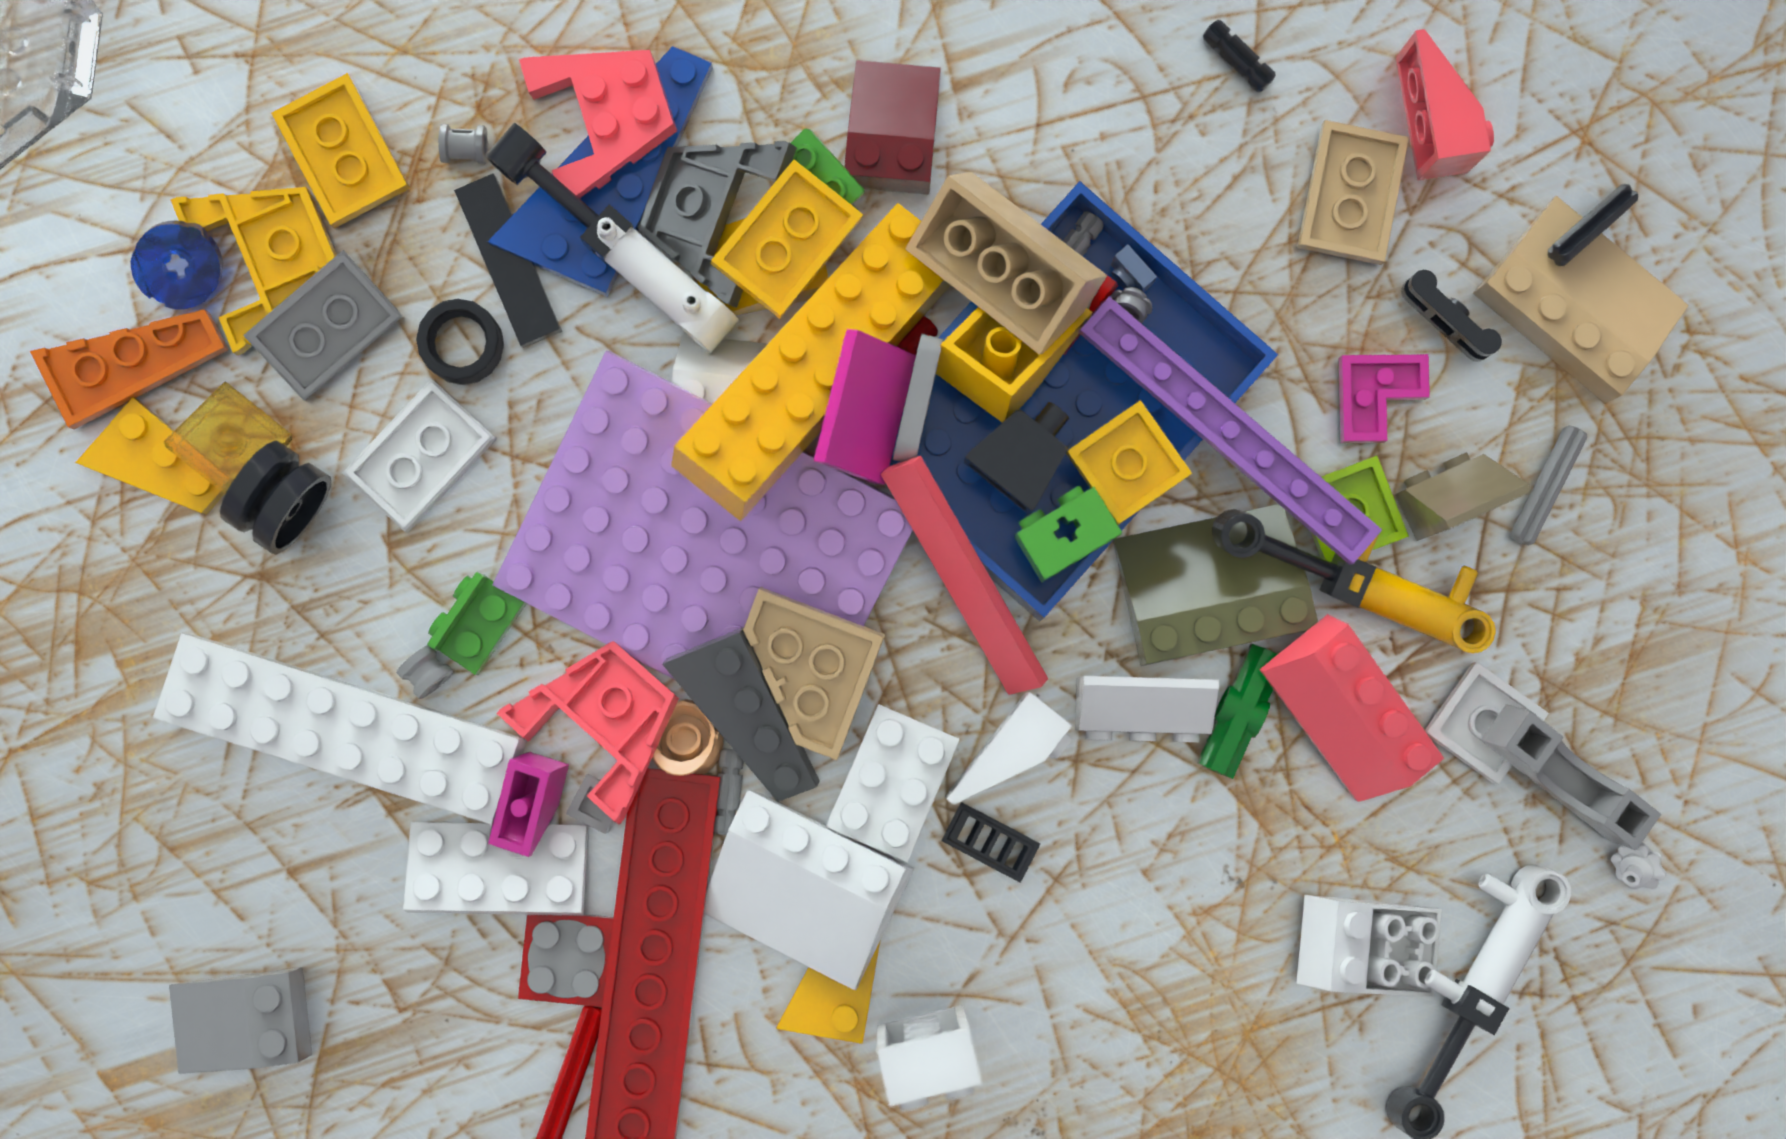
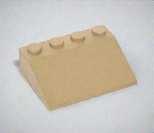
M1555 196L1473 294L1601 401L1607 403L1622 396L1653 359L1689 305L1602 233L1565 266H1557L1553 259L1548 258V249L1583 217L1558 196Z

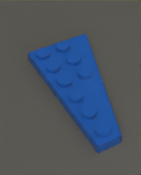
M674 46L665 53L656 63L677 132L634 164L629 161L610 176L611 181L602 188L594 187L580 198L598 215L610 204L633 224V228L637 232L639 230L637 227L667 147H677L713 69L711 62ZM589 135L559 167L594 154ZM541 187L527 199L488 241L494 247L532 262L537 267L608 297L619 274L608 263L605 264L583 245L580 236L587 228Z

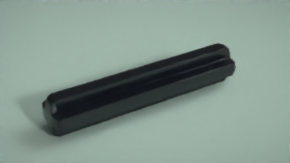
M1621 184L1548 249V258L1553 259L1557 266H1565L1638 201V192L1633 191L1629 184Z

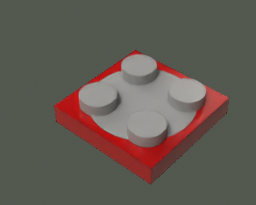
M583 914V916L527 915L518 999L602 1007L614 917Z

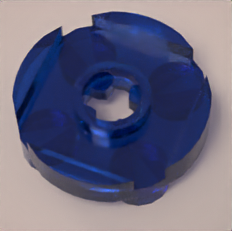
M172 220L152 226L136 243L130 261L132 276L140 291L151 299L153 297L158 302L164 303L165 307L171 309H189L202 304L217 288L222 279L223 258L220 249L214 239L207 234L205 228L197 223ZM172 254H177L180 259H186L188 262V266L184 269L185 275L179 276L175 269L168 270L166 267V263L172 260Z

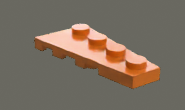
M203 309L153 321L146 326L111 331L109 335L88 340L82 338L66 342V345L50 349L40 348L32 350L30 353L67 427L75 430L129 402L132 397L137 398L225 353L229 349L210 312Z

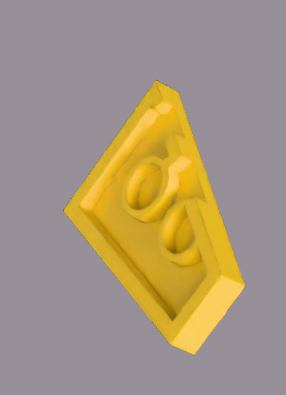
M134 397L131 398L75 462L205 515L225 495L233 481L140 400Z

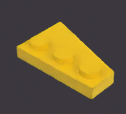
M880 942L857 990H853L808 967L776 1029L863 1044Z

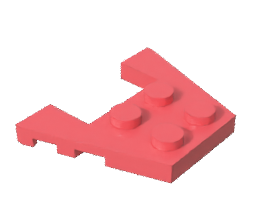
M650 50L538 56L519 59L528 92L533 100L574 86L594 154L553 169L552 172L553 176L579 198L594 187L602 188L611 181L610 176L629 161L634 164L677 132L655 59Z
M612 641L565 669L567 673L547 685L540 684L529 691V696L514 705L507 704L496 714L529 742L559 708L617 759L615 765L591 790L587 797L614 822L620 825L625 819L679 698L616 642Z

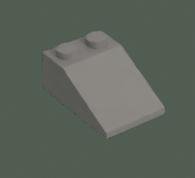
M303 967L169 985L178 1074L277 1066L298 1063L312 1055Z

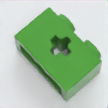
M1078 486L1057 499L1061 507L1047 515L1040 509L1019 522L1022 530L1017 532L1014 538L1041 582L1046 581L1122 534L1121 529L1095 487L1083 492L1081 487ZM1058 521H1062L1065 526L1071 523L1074 524L1076 530L1071 535L1072 542L1066 537L1057 539L1054 533L1059 528Z

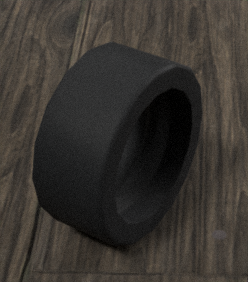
M459 298L442 301L428 310L419 323L416 337L419 356L427 368L446 382L460 385L476 383L490 375L501 361L504 348L501 328L493 316L474 301ZM457 317L470 318L477 322L483 329L486 339L484 352L480 358L471 365L463 367L451 366L444 362L438 355L435 345L436 335L440 327L448 320Z

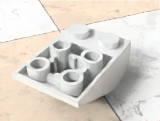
M1305 895L1296 984L1330 992L1434 997L1435 990L1425 985V977L1429 971L1437 970L1442 909Z

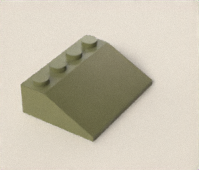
M1279 504L1244 511L1260 520L1264 527L1265 535L1297 548L1285 510ZM1217 517L1115 538L1113 540L1140 666L1309 630L1318 622L1305 570L1259 551L1250 557L1240 558L1222 550L1217 546L1212 536L1213 522ZM1237 523L1231 528L1229 538L1232 544H1238L1245 539L1247 535L1245 523Z

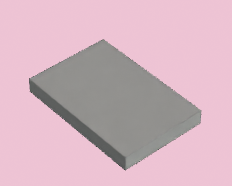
M342 250L243 336L305 401L402 318L403 315L351 257Z

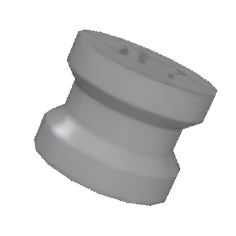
M428 645L409 657L396 672L401 679L409 680L414 686L413 693L418 699H423L434 692L453 674L450 666L441 664L436 658L437 651Z

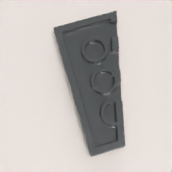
M744 627L667 658L662 665L777 802L817 787L820 780L804 748L796 745L791 736L786 718L779 703L777 704L753 646H750L743 631Z

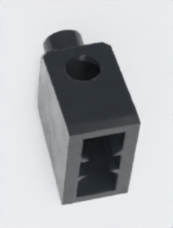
M1051 402L1046 404L1034 420L1018 409L966 455L964 464L1030 515L1037 506L1068 450V447L1055 436L1070 418L1062 409Z

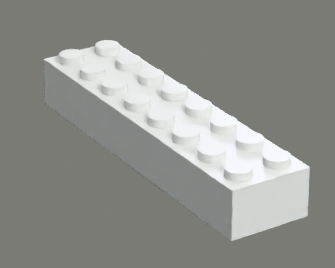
M181 633L153 716L157 720L488 824H493L509 759L522 755L527 742L524 738L201 636Z

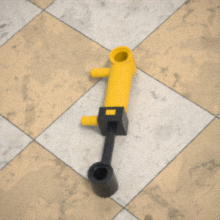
M1226 510L1218 515L1213 522V540L1218 547L1235 557L1245 558L1254 555L1258 551L1324 578L1319 590L1331 597L1355 607H1360L1454 646L1464 652L1473 654L1482 652L1494 641L1496 629L1492 618L1485 612L1465 604L1478 575V571L1465 565L1462 566L1449 596H1445L1367 563L1378 536L1355 563L1349 565L1336 553L1332 562H1329L1265 535L1264 527L1260 520L1242 510ZM1244 522L1247 527L1245 539L1238 544H1232L1229 538L1231 528L1237 523ZM1472 618L1474 629L1469 636L1462 638L1460 635L1461 626L1466 620Z

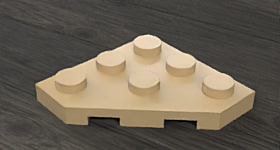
M760 587L743 629L750 646H753L763 668V675L776 703H779L795 744L837 760L885 634Z

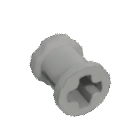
M449 124L440 125L438 144L441 163H449L451 159H474L478 164H486L487 159L485 155L488 152V134L485 125H478L476 129H451Z

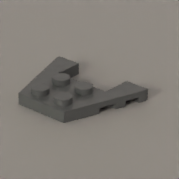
M775 141V144L758 145L755 142L740 143V146L720 147L717 144L667 147L637 228L671 258L678 261L691 272V275L700 283L712 290L721 301L737 308L743 289L712 266L711 259L714 257L744 174L749 173L775 182L792 162L797 147L786 141Z

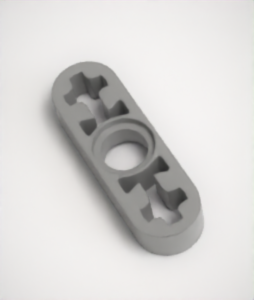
M921 334L893 460L903 462L917 457L941 351L940 346L943 342L942 338Z

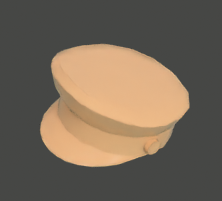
M680 700L675 706L652 760L659 769L672 775L706 774L715 766L720 758V752L724 745L723 736L692 700Z

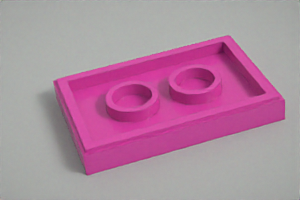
M846 329L814 457L815 462L875 484L885 485L881 473L890 466L916 359L915 355L860 330Z

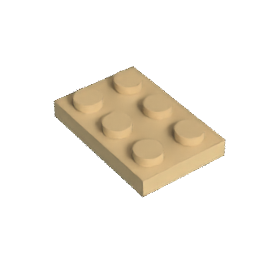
M1324 120L1321 125L1297 248L1382 265L1386 259L1409 137Z

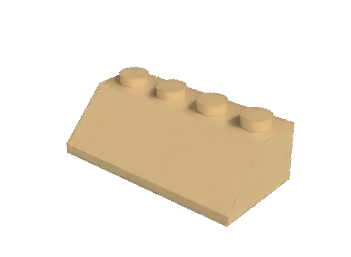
M973 172L948 175L905 250L1039 355L1043 354L1084 313L1107 277L1100 269Z

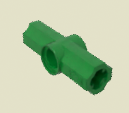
M1250 644L1233 684L1228 685L1218 703L1214 717L1216 722L1213 726L1212 734L1208 736L1207 742L1200 754L1198 764L1230 779L1234 778L1251 738H1255L1261 730L1270 709V702L1268 700L1273 688L1259 669L1277 656V653L1255 644Z

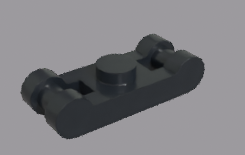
M1424 269L1419 270L1404 282L1401 289L1403 298L1469 359L1476 362L1483 361L1500 349L1502 345L1500 334L1494 329L1482 330L1468 317L1470 312L1464 304L1455 298L1448 299L1436 288L1437 278L1433 272Z

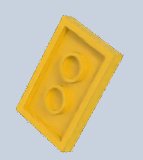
M348 73L271 113L328 222L334 229L411 189Z
M794 159L711 259V265L781 319L861 221L863 214Z

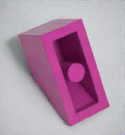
M532 752L509 759L488 844L526 857L532 856L559 806L569 764Z

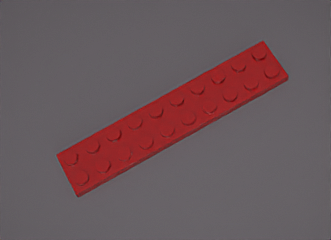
M647 768L627 812L585 1139H676L721 777L694 773L676 776L666 773L662 769Z

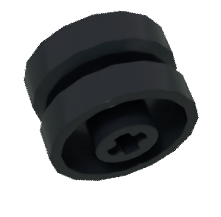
M275 440L257 451L234 478L223 498L220 518L238 531L245 533L253 529V541L270 553L277 555L296 542L317 516L331 488V476L309 462L299 466V455Z

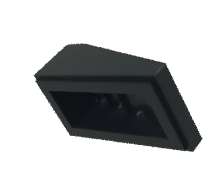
M963 802L960 803L941 840L1019 883L1023 880L1040 846L1039 842ZM970 816L976 819V822L964 843L957 838ZM984 825H987L992 829L981 851L973 848ZM1000 833L1008 837L997 859H994L989 854ZM1016 841L1024 846L1013 867H1010L1005 863Z

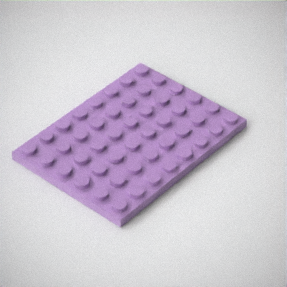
M605 351L492 585L605 644L612 641L616 642L634 659L674 679L662 665L663 662L671 656L745 627L760 587L864 626L913 529L893 496L850 474L815 462V456L805 451L792 463L744 519L739 521L671 466L674 445L707 411L712 403L611 351Z

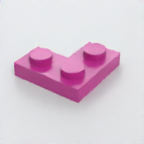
M1429 354L1342 355L1339 357L1341 443H1385L1388 441L1387 400H1426L1430 398Z

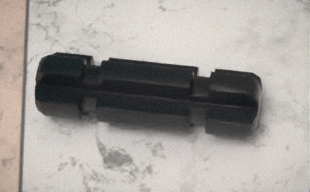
M1217 19L1205 30L1203 39L1213 49L1218 47L1220 49L1218 54L1242 77L1247 75L1249 77L1247 82L1257 91L1261 92L1274 80L1276 76L1275 71L1265 62L1261 65L1258 62L1260 57L1236 34L1231 36L1229 34L1231 29L1222 20Z

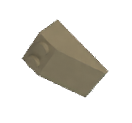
M1466 452L1444 462L1443 465L1446 471L1434 477H1431L1429 471L1426 470L1404 480L1407 489L1395 494L1416 541L1458 526L1532 492L1526 481L1487 455L1482 454L1470 459Z

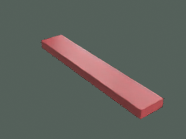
M921 455L887 467L881 473L882 478L1008 695L1042 687L1048 680L1047 675Z

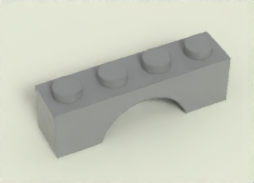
M1506 704L1481 741L1606 839L1637 850L1661 816V813L1629 788L1606 777L1581 760L1566 747L1562 741L1563 736L1532 711Z

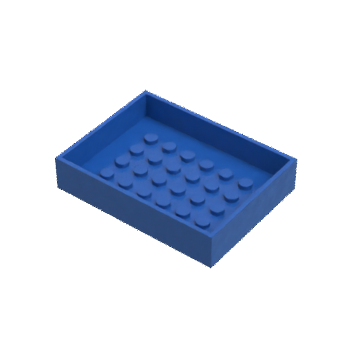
M1079 181L1041 225L1063 241L1071 229H1077L1076 222L1084 212L1089 211L1098 216L1103 221V229L1095 240L1090 239L1089 244L1091 246L1083 257L1116 281L1112 275L1115 269L1111 266L1114 256L1128 244L1157 276L1153 285L1144 292L1147 299L1152 303V312L1147 314V318L1143 321L1142 325L1232 402L1236 403L1278 354ZM1119 284L1116 290H1124ZM971 301L938 338H942L943 341L947 339L978 306ZM1082 335L1079 336L1065 356H1061L1033 395L1019 408L1033 420L1048 402L1062 409L1070 419L1055 437L1065 444L1068 450L1140 400L1183 461L1203 440ZM936 374L917 456L921 455L990 578L1040 622L1112 541L1046 581L1041 582L1014 538L1016 533L1022 530L1019 522L1029 515L964 464L966 455L1001 425L1002 422ZM899 429L893 449L890 466L900 463V461L893 460ZM1066 453L1032 513L1042 509L1045 515L1061 507L1057 499L1078 486L1081 487L1083 492L1091 489ZM1138 512L1118 525L1121 531ZM1058 521L1059 528L1054 533L1058 540L1066 537L1072 542L1071 535L1076 530V527L1073 523L1065 526L1062 521Z

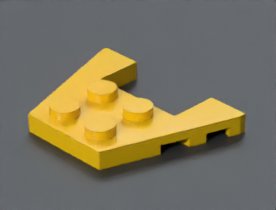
M306 187L250 191L251 194L225 195L222 193L209 194L208 197L188 198L184 196L170 199L184 235L191 239L227 223L230 224L260 297L259 301L218 317L231 350L237 356L245 353L252 347L251 343L243 335L336 256L312 194Z

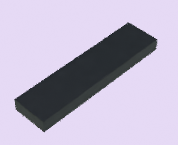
M492 173L455 189V194L520 346L525 348L562 332L532 262L488 243L492 236L513 215L495 174Z

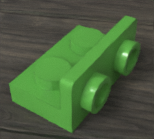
M806 128L802 130L791 142V144L797 147L793 160L795 159L852 206L865 193L864 188L811 129Z
M476 572L472 578L466 576L460 582L453 594V597L457 599L448 614L442 612L434 620L428 631V634L432 637L427 643L429 647L442 652L474 675L480 674L527 604L493 586L494 581L479 572Z

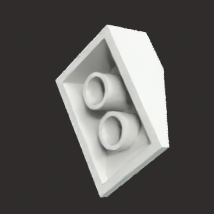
M1025 693L945 795V798L955 805L1046 761L1049 756L1052 759H1057L1072 740V737L1066 734L1072 727V724L1032 693Z

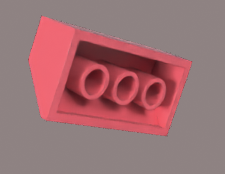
M1328 614L1259 669L1357 802L1410 787L1445 759L1350 625Z

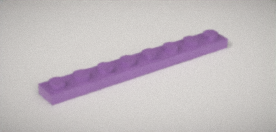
M1110 296L1080 329L1079 334L1349 565L1355 563L1382 531L1379 526Z

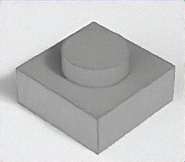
M586 774L566 814L606 834L613 820L587 797L600 780L590 774Z

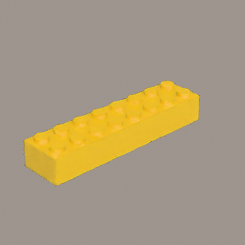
M899 203L890 210L674 445L671 466L739 521L744 519L821 432L846 329L860 330L897 347L951 286L905 250L921 220Z

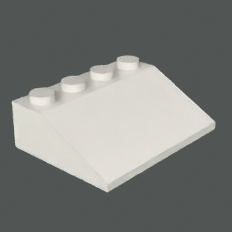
M747 790L728 829L708 886L704 914L853 990H857L914 869L850 837L826 828V825L759 792Z

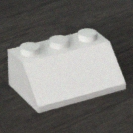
M683 334L671 382L713 404L767 344L723 339L709 353L687 334Z
M1082 676L1076 678L1075 730L1086 731V739L1112 740L1113 731L1130 732L1129 741H1156V733H1173V742L1200 743V734H1212L1219 692V680Z

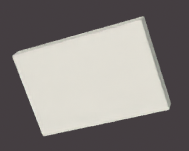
M431 379L342 474L404 532L408 533L497 438L439 384Z

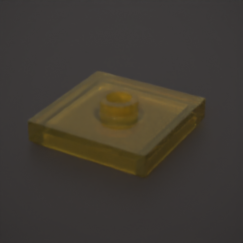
M225 381L164 440V444L167 449L222 493L226 494L239 471L257 451L275 440L287 446L293 438L289 431Z

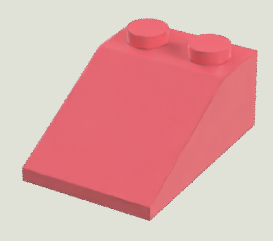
M1416 30L1396 56V63L1417 181L1466 174L1491 151L1490 147L1494 143L1492 124L1490 121L1485 120L1482 105L1426 30Z

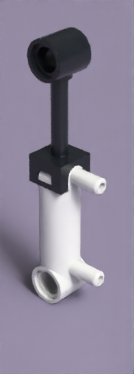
M513 123L486 153V159L516 185L527 177L533 180L587 228L580 236L584 246L605 264L608 263L677 323L700 347L711 353L739 322L736 315L715 296L701 288L633 228V224L610 204L600 215L593 211L540 164L541 159L547 153L546 150L523 128Z
M1527 865L1519 869L1514 875L1511 887L1490 874H1485L1481 877L1479 888L1506 905L1463 981L1456 979L1454 982L1436 970H1431L1427 973L1425 985L1445 996L1446 998L1442 1006L1457 1014L1459 1018L1419 1089L1411 1086L1401 1087L1394 1091L1387 1103V1115L1390 1122L1411 1138L1432 1139L1442 1130L1445 1122L1444 1111L1434 1098L1474 1027L1477 1026L1494 1036L1510 1009L1503 1005L1551 918L1554 914L1562 911L1569 903L1571 886L1567 878L1561 873L1537 865ZM1545 880V894L1540 899H1537V885L1540 881ZM1421 1105L1422 1112L1420 1117L1413 1122H1409L1410 1111L1415 1106Z

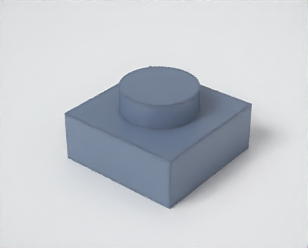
M1128 244L1114 256L1111 266L1115 269L1112 275L1123 289L1135 287L1145 292L1153 285L1157 278Z

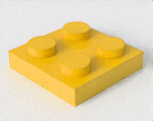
M1141 400L1066 452L1089 487H1095L1117 525L1192 474Z

